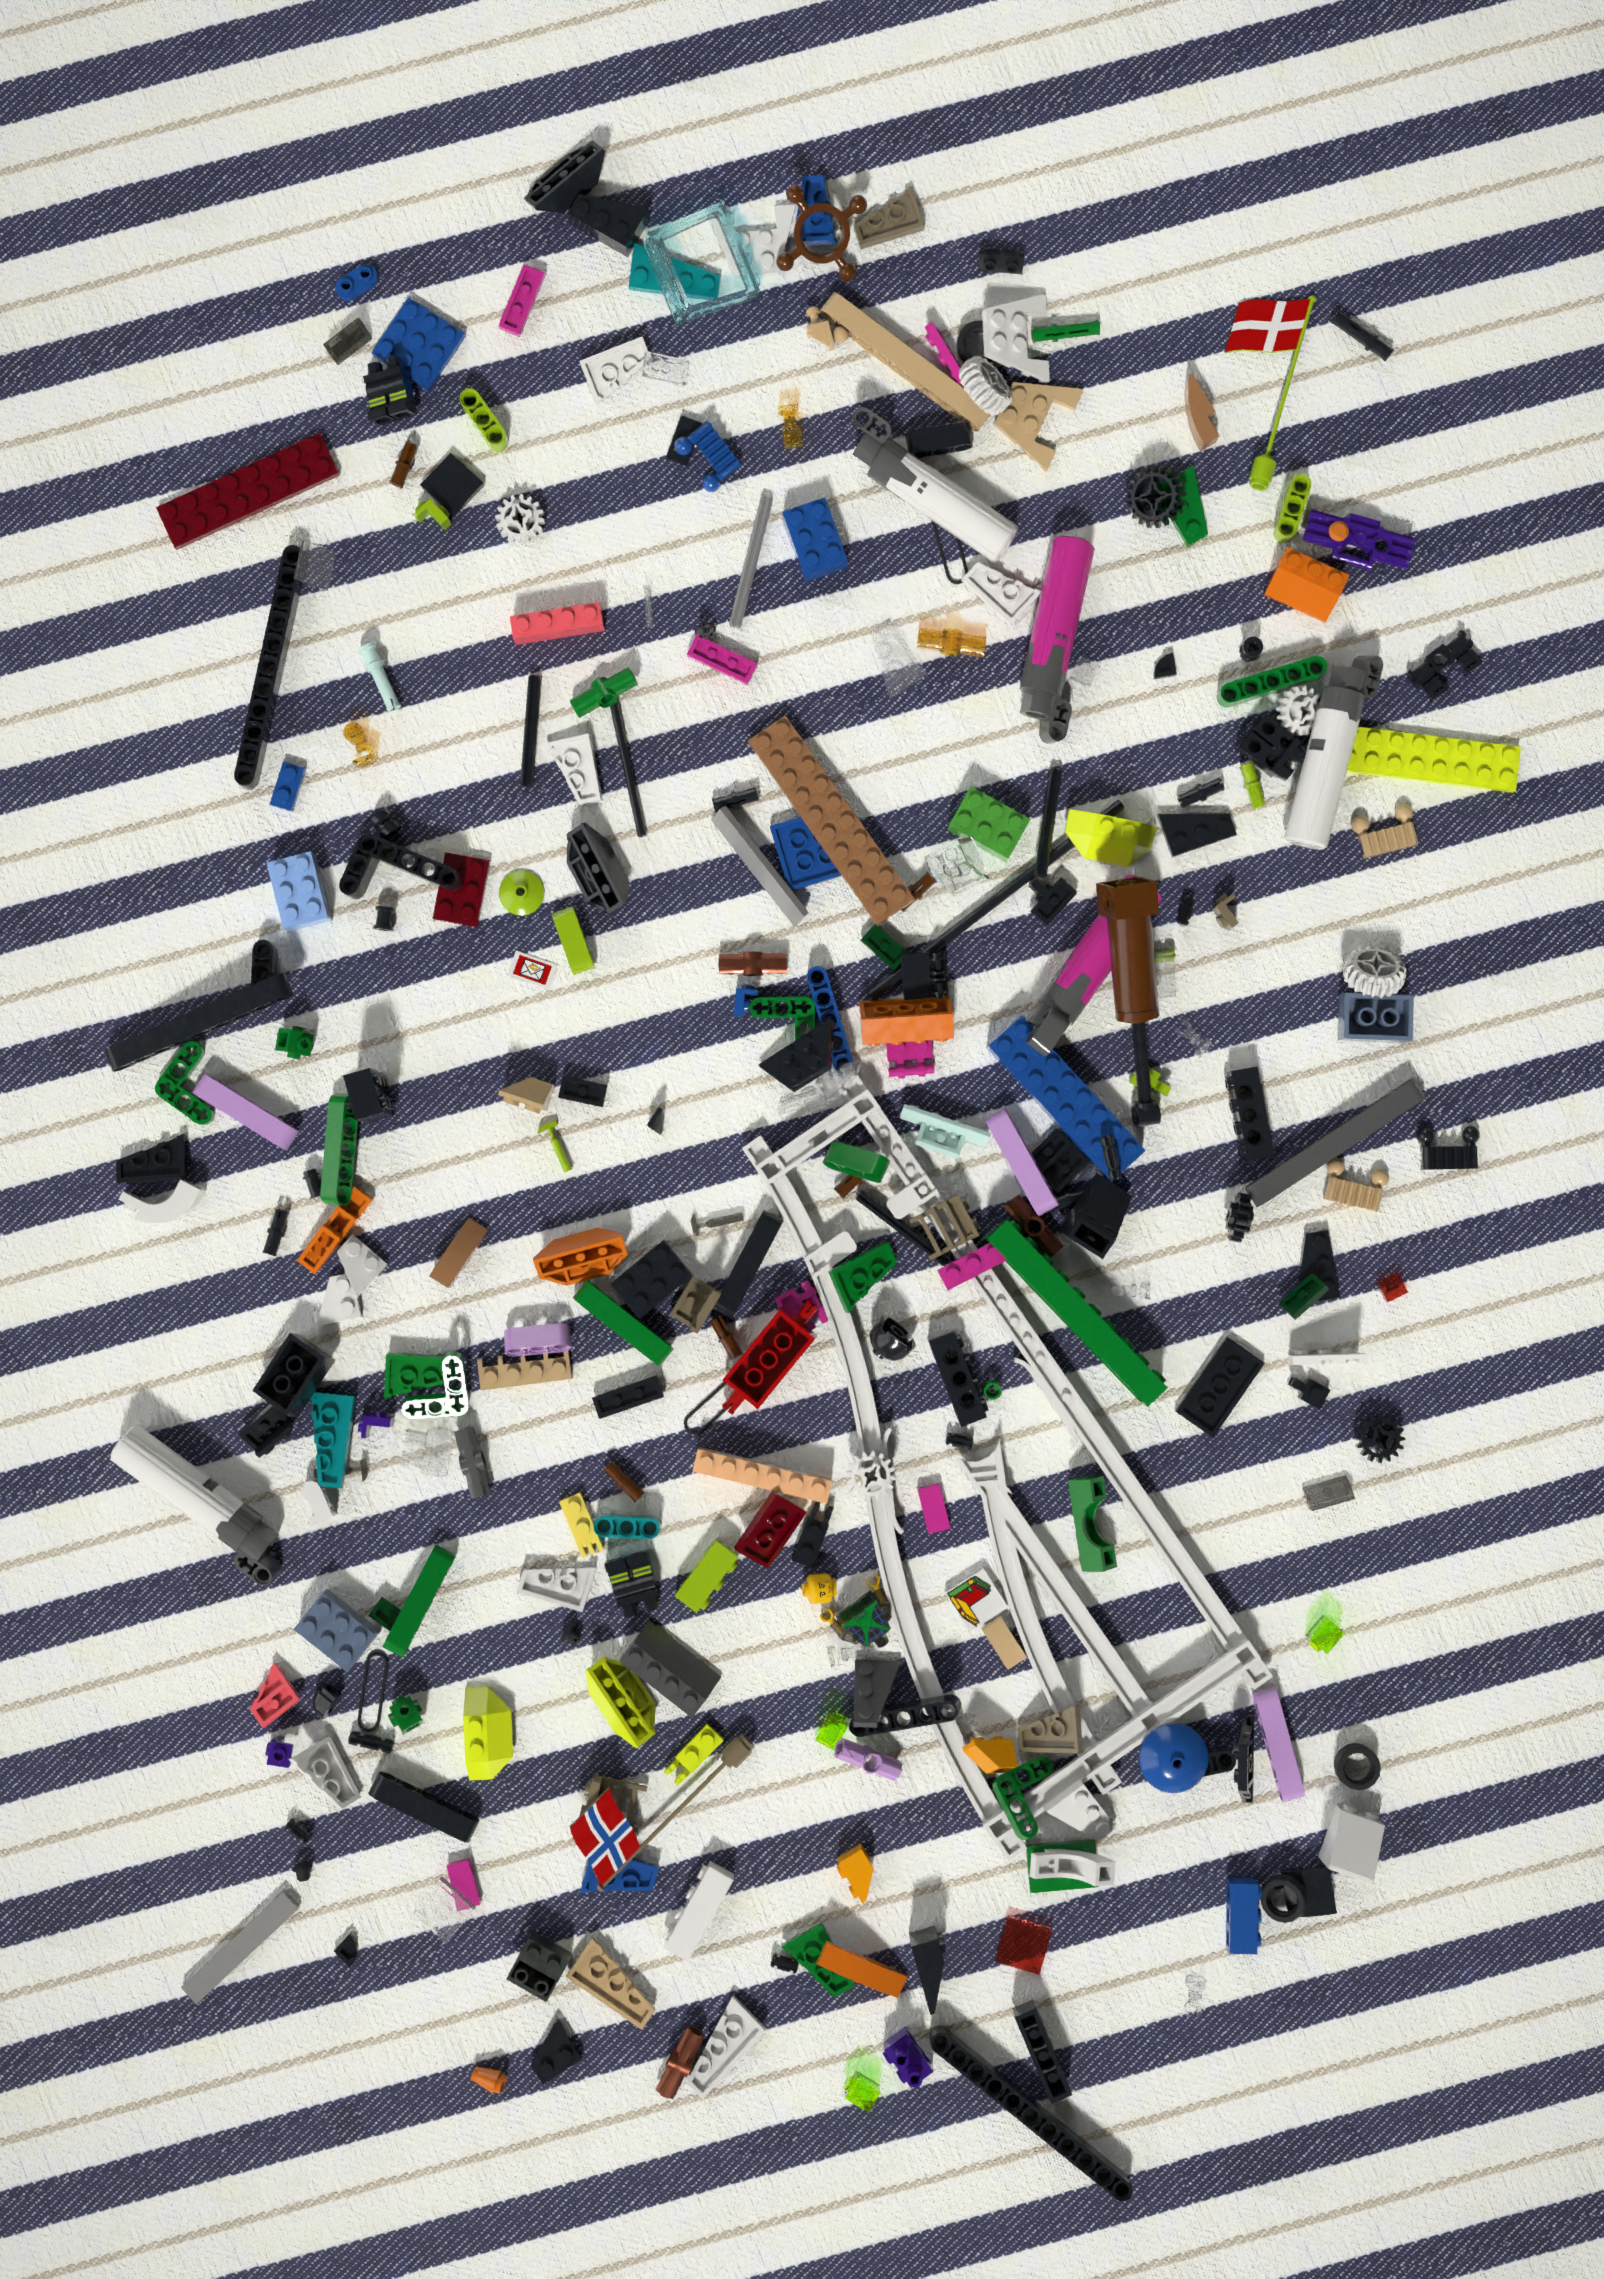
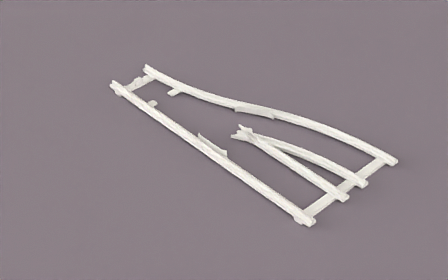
M853 1071L836 1083L848 1101L844 1106L774 1154L761 1135L744 1146L742 1150L757 1170L783 1215L801 1251L822 1301L849 1390L860 1457H862V1451H865L868 1456L871 1450H874L875 1456L878 1457L880 1453H883L882 1460H886L889 1458L887 1441L892 1428L888 1427L882 1441L873 1392L850 1312L845 1313L828 1273L829 1270L833 1269L832 1266L853 1253L857 1245L850 1234L845 1231L824 1245L822 1244L786 1173L862 1122L906 1185L905 1189L887 1201V1207L896 1219H902L919 1206L925 1212L944 1202V1199L883 1113L870 1091L865 1087L856 1072ZM945 1208L937 1210L936 1213L952 1244L961 1240ZM932 1213L927 1215L928 1219L931 1221L939 1235L942 1237V1239L948 1246ZM969 1240L950 1251L956 1259H959L977 1250V1247L972 1240ZM989 1269L971 1278V1281L1028 1363L1015 1357L1013 1362L1019 1363L1027 1369L1063 1421L1070 1434V1445L1077 1447L1076 1433L1078 1434L1227 1650V1653L1152 1704L1009 1497L1008 1493L1012 1494V1492L1006 1486L1000 1440H998L995 1450L979 1461H965L957 1458L952 1453L972 1482V1489L975 1491L977 1489L981 1495L989 1538L1003 1590L1028 1659L1054 1714L1076 1706L1059 1672L1041 1629L1016 1548L1134 1717L1097 1743L1080 1714L1083 1752L1076 1753L1078 1757L1023 1794L1035 1818L1045 1811L1043 1806L1079 1779L1083 1783L1092 1779L1102 1795L1122 1783L1111 1767L1112 1763L1140 1745L1152 1730L1173 1722L1241 1673H1243L1254 1690L1273 1676L993 1270ZM873 1460L865 1461V1462L861 1463V1465H862V1466L871 1465V1463L873 1462ZM881 1465L879 1473L886 1478L885 1468ZM875 1468L870 1473H865L867 1482L871 1478L876 1479L874 1474ZM871 1486L868 1491L877 1490L880 1486ZM886 1488L887 1496L880 1493L879 1500H876L875 1496H871L870 1501H867L866 1498L870 1528L886 1598L906 1662L920 1698L926 1699L943 1696L944 1693L932 1666L916 1619L899 1555L894 1527L900 1534L904 1530L896 1520L893 1491ZM945 1704L946 1710L951 1712L949 1705ZM925 1708L928 1716L933 1715L930 1709ZM955 1719L950 1722L933 1724V1729L956 1776L983 1821V1827L994 1843L997 1844L1005 1858L1010 1861L1026 1850L1027 1846L1023 1840L1016 1836L1004 1810L994 1796L978 1765L963 1752L962 1747L967 1744ZM1016 1801L1010 1803L1011 1810L1019 1813L1020 1805ZM1023 1814L1022 1816L1016 1819L1017 1821H1019L1020 1819H1023L1025 1816Z

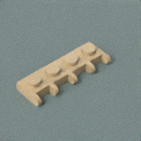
M569 1350L563 1352L564 1357L549 1358V1353L543 1354L544 1359L527 1361L526 1356H520L521 1362L504 1364L503 1355L498 1356V1365L486 1367L483 1365V1359L478 1358L480 1389L482 1391L572 1379Z

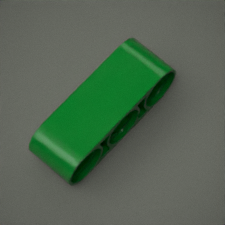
M832 1141L823 1164L838 1172L881 1183L890 1160L875 1152Z

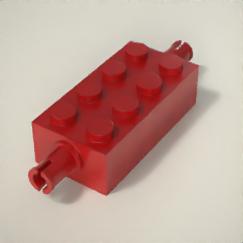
M807 1300L796 1315L790 1313L782 1306L723 1378L722 1381L734 1390L722 1404V1407L726 1410L733 1403L728 1410L730 1414H734L745 1399L755 1408L759 1409L816 1339L817 1334L807 1327V1322L819 1310L814 1305L808 1311L813 1303L812 1301Z

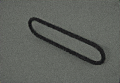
M931 520L946 576L951 583L961 584L963 583L961 580L955 581L949 575L936 524ZM955 537L966 575L968 573V568L961 547L960 539Z
M725 1382L685 1417L684 1428L689 1434L698 1435L702 1433L726 1411L722 1409L699 1431L694 1432L687 1427L688 1419L726 1385Z
M380 1652L370 1654L365 1663L357 1718L359 1728L365 1732L376 1730L381 1719L388 1659ZM373 1656H381L385 1661L377 1722L373 1728L367 1729L361 1724V1714L368 1666Z

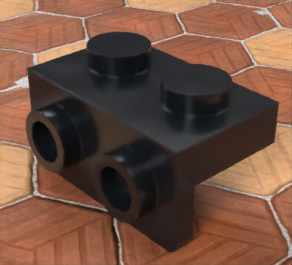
M269 1404L246 1424L238 1434L255 1450L256 1456L260 1458L264 1454H269L277 1442L281 1439H286L291 1434L293 1423L289 1416H286Z

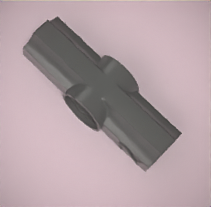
M474 1426L455 1431L454 1435L460 1454L459 1464L463 1475L466 1476L471 1498L491 1494L485 1471L487 1469L483 1451L479 1448Z

